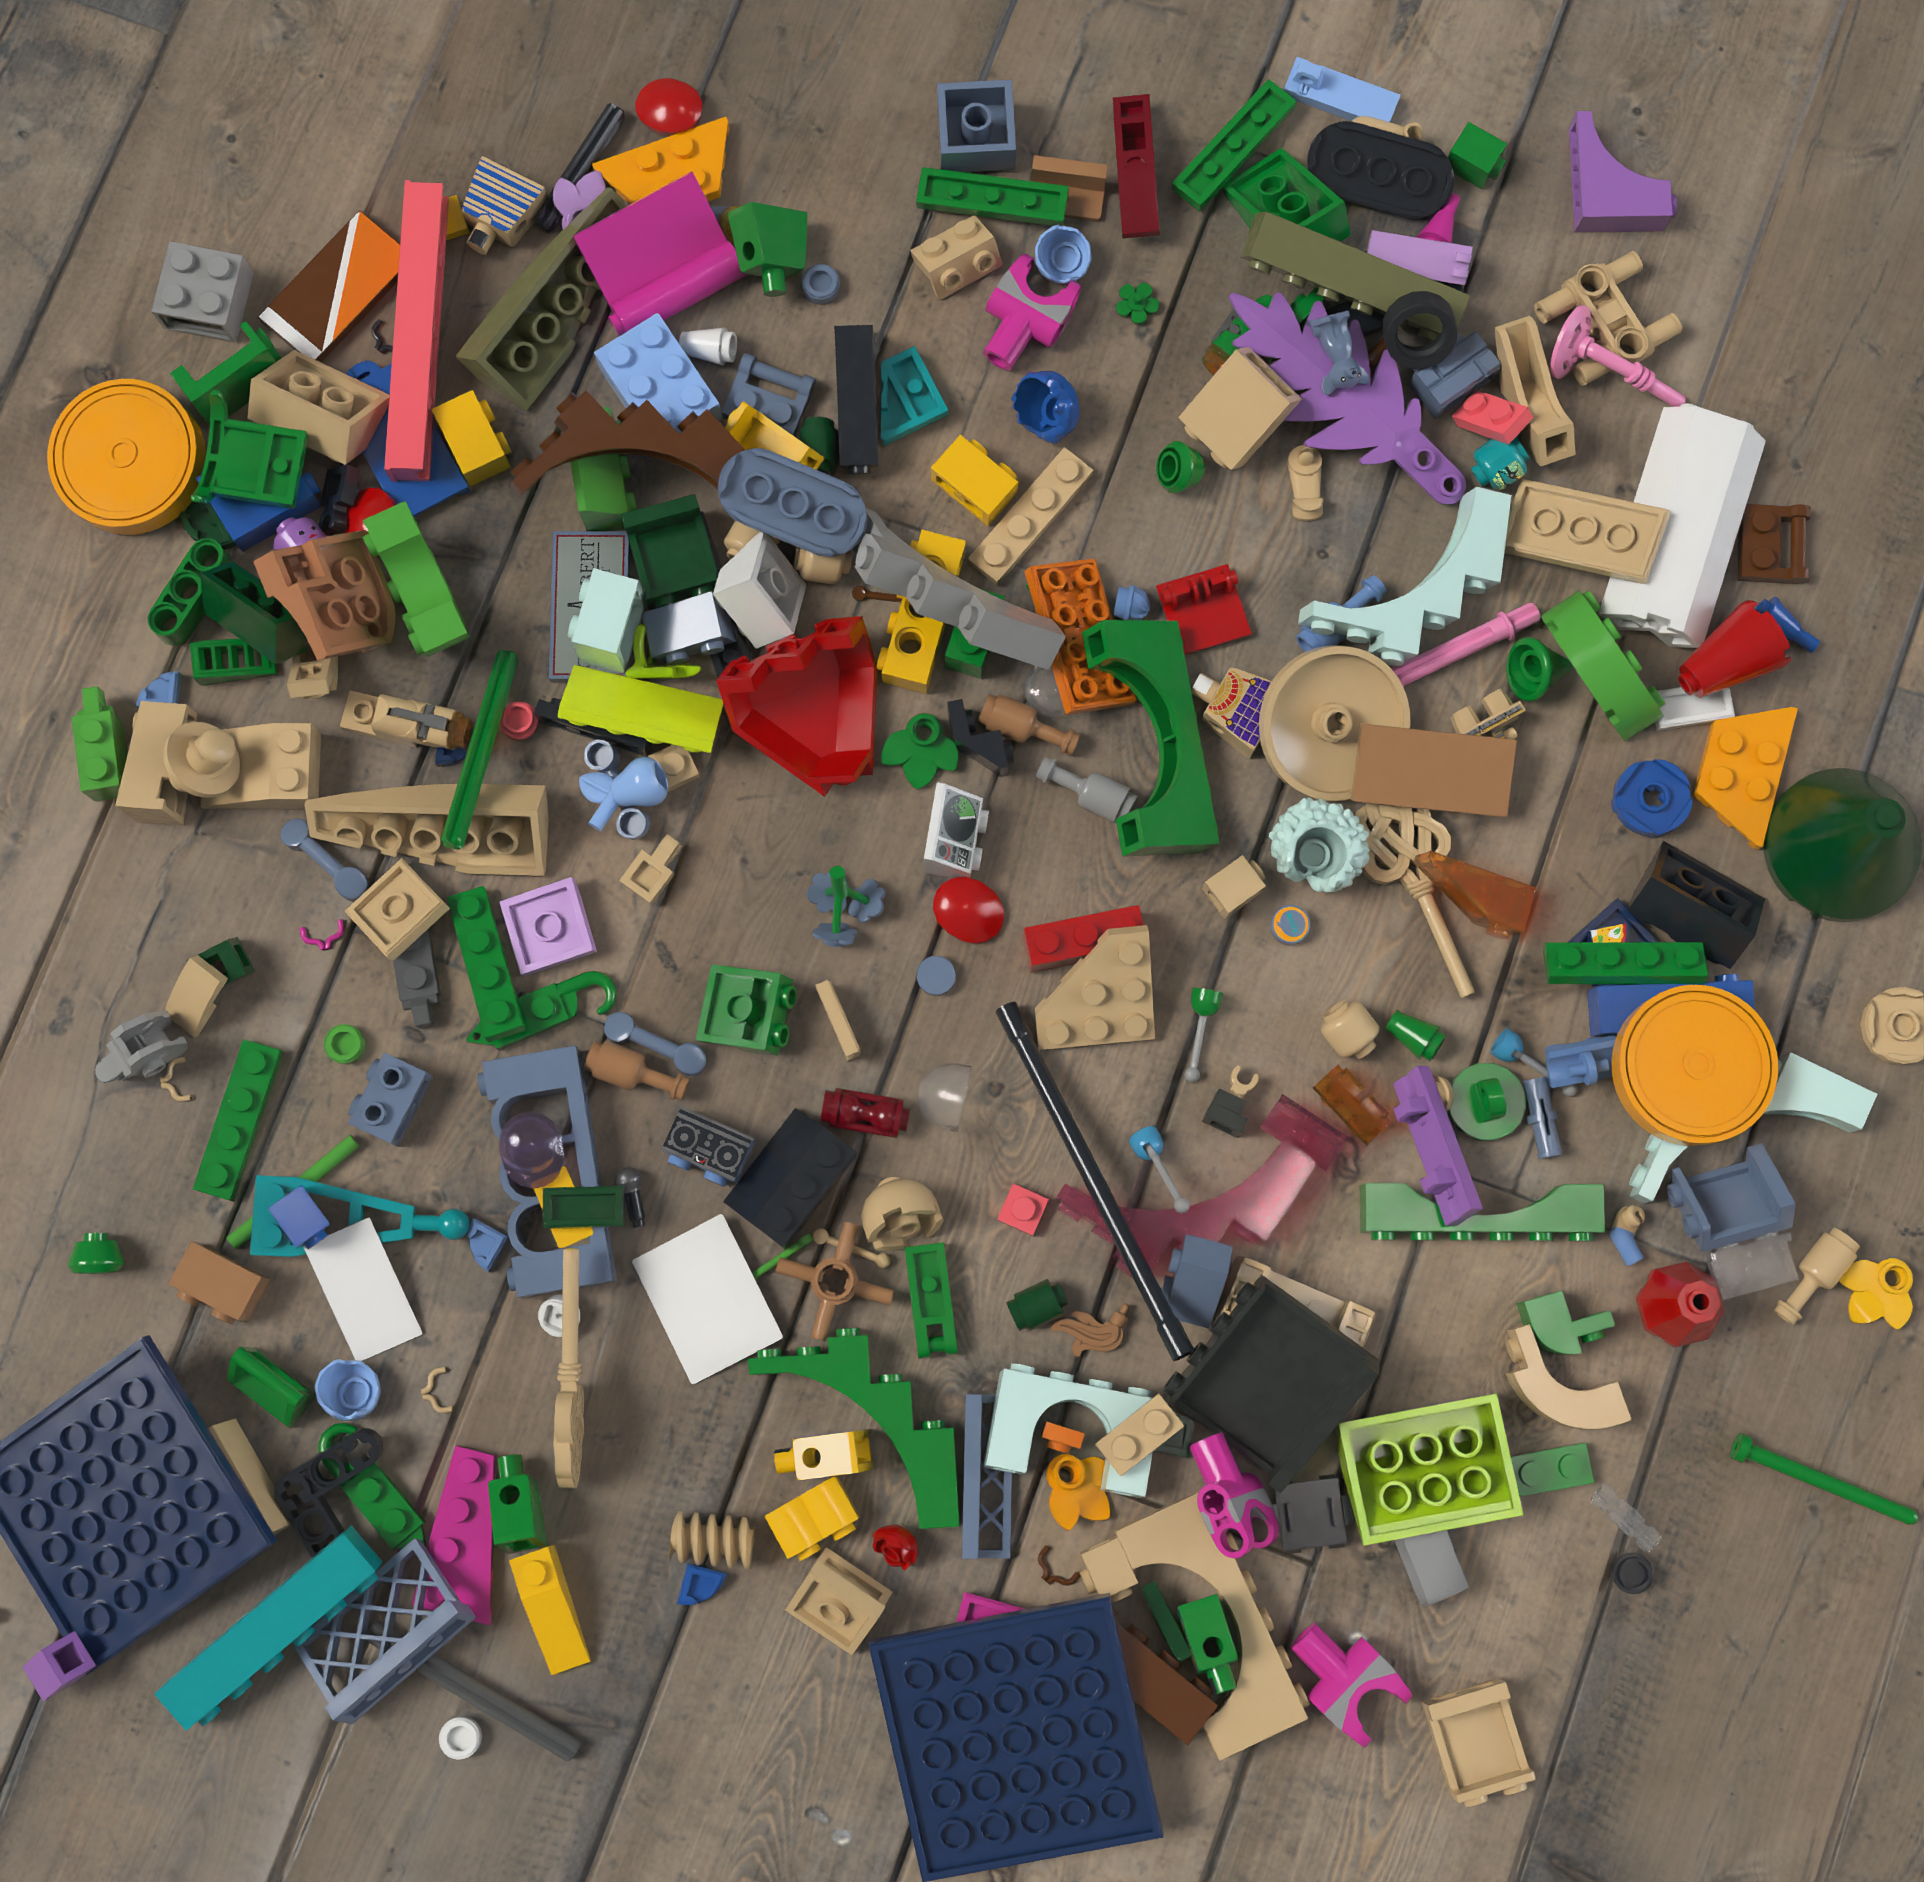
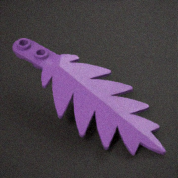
M1277 292L1273 295L1268 309L1254 300L1236 293H1231L1228 296L1237 315L1249 328V331L1233 340L1232 345L1239 349L1249 346L1259 356L1279 359L1269 365V367L1294 391L1309 389L1299 395L1302 400L1284 421L1311 422L1341 418L1305 440V447L1327 450L1375 447L1359 459L1360 464L1371 465L1394 460L1437 503L1448 505L1456 503L1462 498L1466 489L1463 474L1419 431L1421 427V406L1417 398L1411 399L1404 412V398L1398 367L1395 360L1390 357L1387 349L1383 351L1373 379L1370 382L1367 348L1357 320L1351 321L1348 326L1352 338V358L1367 372L1369 382L1367 384L1357 383L1349 389L1336 388L1331 394L1324 395L1321 387L1322 381L1330 372L1333 364L1321 347L1319 340L1313 336L1310 327L1306 323L1301 332L1295 314L1282 293ZM1321 301L1314 302L1307 321L1328 316ZM1420 452L1424 453L1427 457V462L1424 466H1421L1417 461V456ZM1447 478L1453 483V488L1450 492H1447L1444 488V481Z

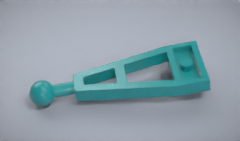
M256 1175L250 1255L281 1257L307 1255L303 1247L305 1245L303 1244L299 1248H295L267 1209L300 1185L307 1192L350 1202L348 1226L364 1220L365 1206L401 1214L400 1229L377 1232L381 1243L414 1239L415 1231H437L446 1239L458 1240L467 1234L470 1221L465 1212L456 1208L448 1209L440 1216L416 1215L415 1206L298 1177Z

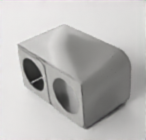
M1447 1530L1394 1540L1414 1592L1422 1606H1431L1469 1588Z

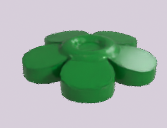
M1140 283L1135 292L1134 287L1130 284L1122 286L1119 290V296L1122 301H1119L1116 305L1118 315L1127 317L1131 314L1132 323L1137 325L1145 323L1147 314H1155L1159 308V301L1156 298L1150 297L1152 295V287L1147 283Z

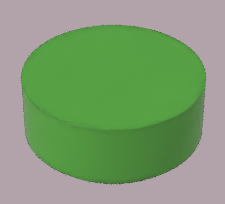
M337 1025L329 1030L325 1036V1052L330 1059L339 1064L348 1065L355 1063L365 1052L366 1041L363 1034L351 1025Z

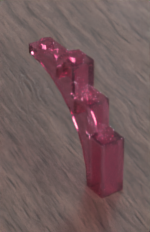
M1284 1140L1262 1167L1243 1183L1214 1199L1191 1205L1186 1213H1178L1175 1208L1163 1210H1145L1120 1206L1119 1208L1151 1270H1153L1171 1240L1178 1244L1176 1246L1177 1249L1182 1248L1186 1234L1219 1242L1230 1223L1237 1226L1234 1233L1250 1244L1254 1245L1256 1240L1262 1244L1267 1242L1318 1161ZM1064 1184L1055 1198L1056 1201L1061 1203L1058 1210L1075 1222H1078L1082 1217L1094 1225L1091 1230L1094 1235L1111 1244L1113 1238L1093 1199L1075 1188ZM1117 1248L1112 1256L1119 1261L1115 1267L1133 1279Z

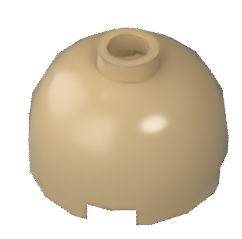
M889 1177L882 1180L865 1200L861 1214L868 1243L873 1242L874 1248L879 1251H893L909 1247L907 1240L923 1232L927 1239L940 1229L944 1221L938 1202L930 1189L918 1181L900 1179L899 1177Z

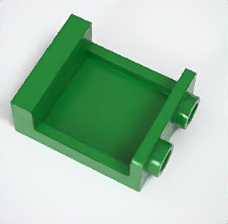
M246 321L241 323L240 327L250 343L196 382L183 365H180L170 373L209 426V396L212 390L220 391L225 396L229 417L249 403L251 379L281 359L274 345L260 327L253 331Z

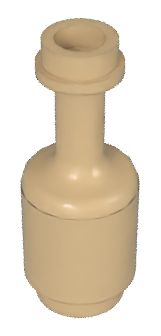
M1834 1227L1828 1234L1823 1233L1799 1264V1269L1804 1274L1803 1280L1786 1302L1781 1300L1777 1302V1307L1773 1311L1790 1325H1794L1797 1320L1800 1321L1802 1316L1799 1314V1311L1815 1290L1820 1287L1827 1290L1832 1289L1856 1260L1857 1255L1855 1253L1860 1248L1859 1244L1850 1236Z

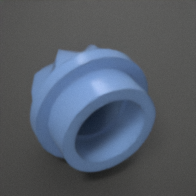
M1130 585V588L1119 586L1113 617L1123 618V620H1141L1150 611L1151 605L1147 594L1142 589L1135 587V585Z

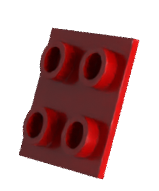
M1228 564L1156 585L1167 621H1178L1180 635L1183 640L1184 655L1252 635L1235 586L1238 584L1236 572L1234 569L1230 570Z

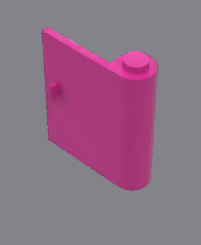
M692 171L573 235L613 312L608 318L618 336L626 333L656 313H659L663 321L747 276V274L740 270L736 250L726 240Z

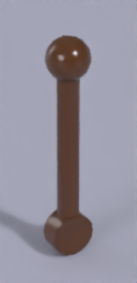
M856 586L852 590V597L856 601H863L866 598L893 602L902 601V599L897 598V594L866 591L863 586Z

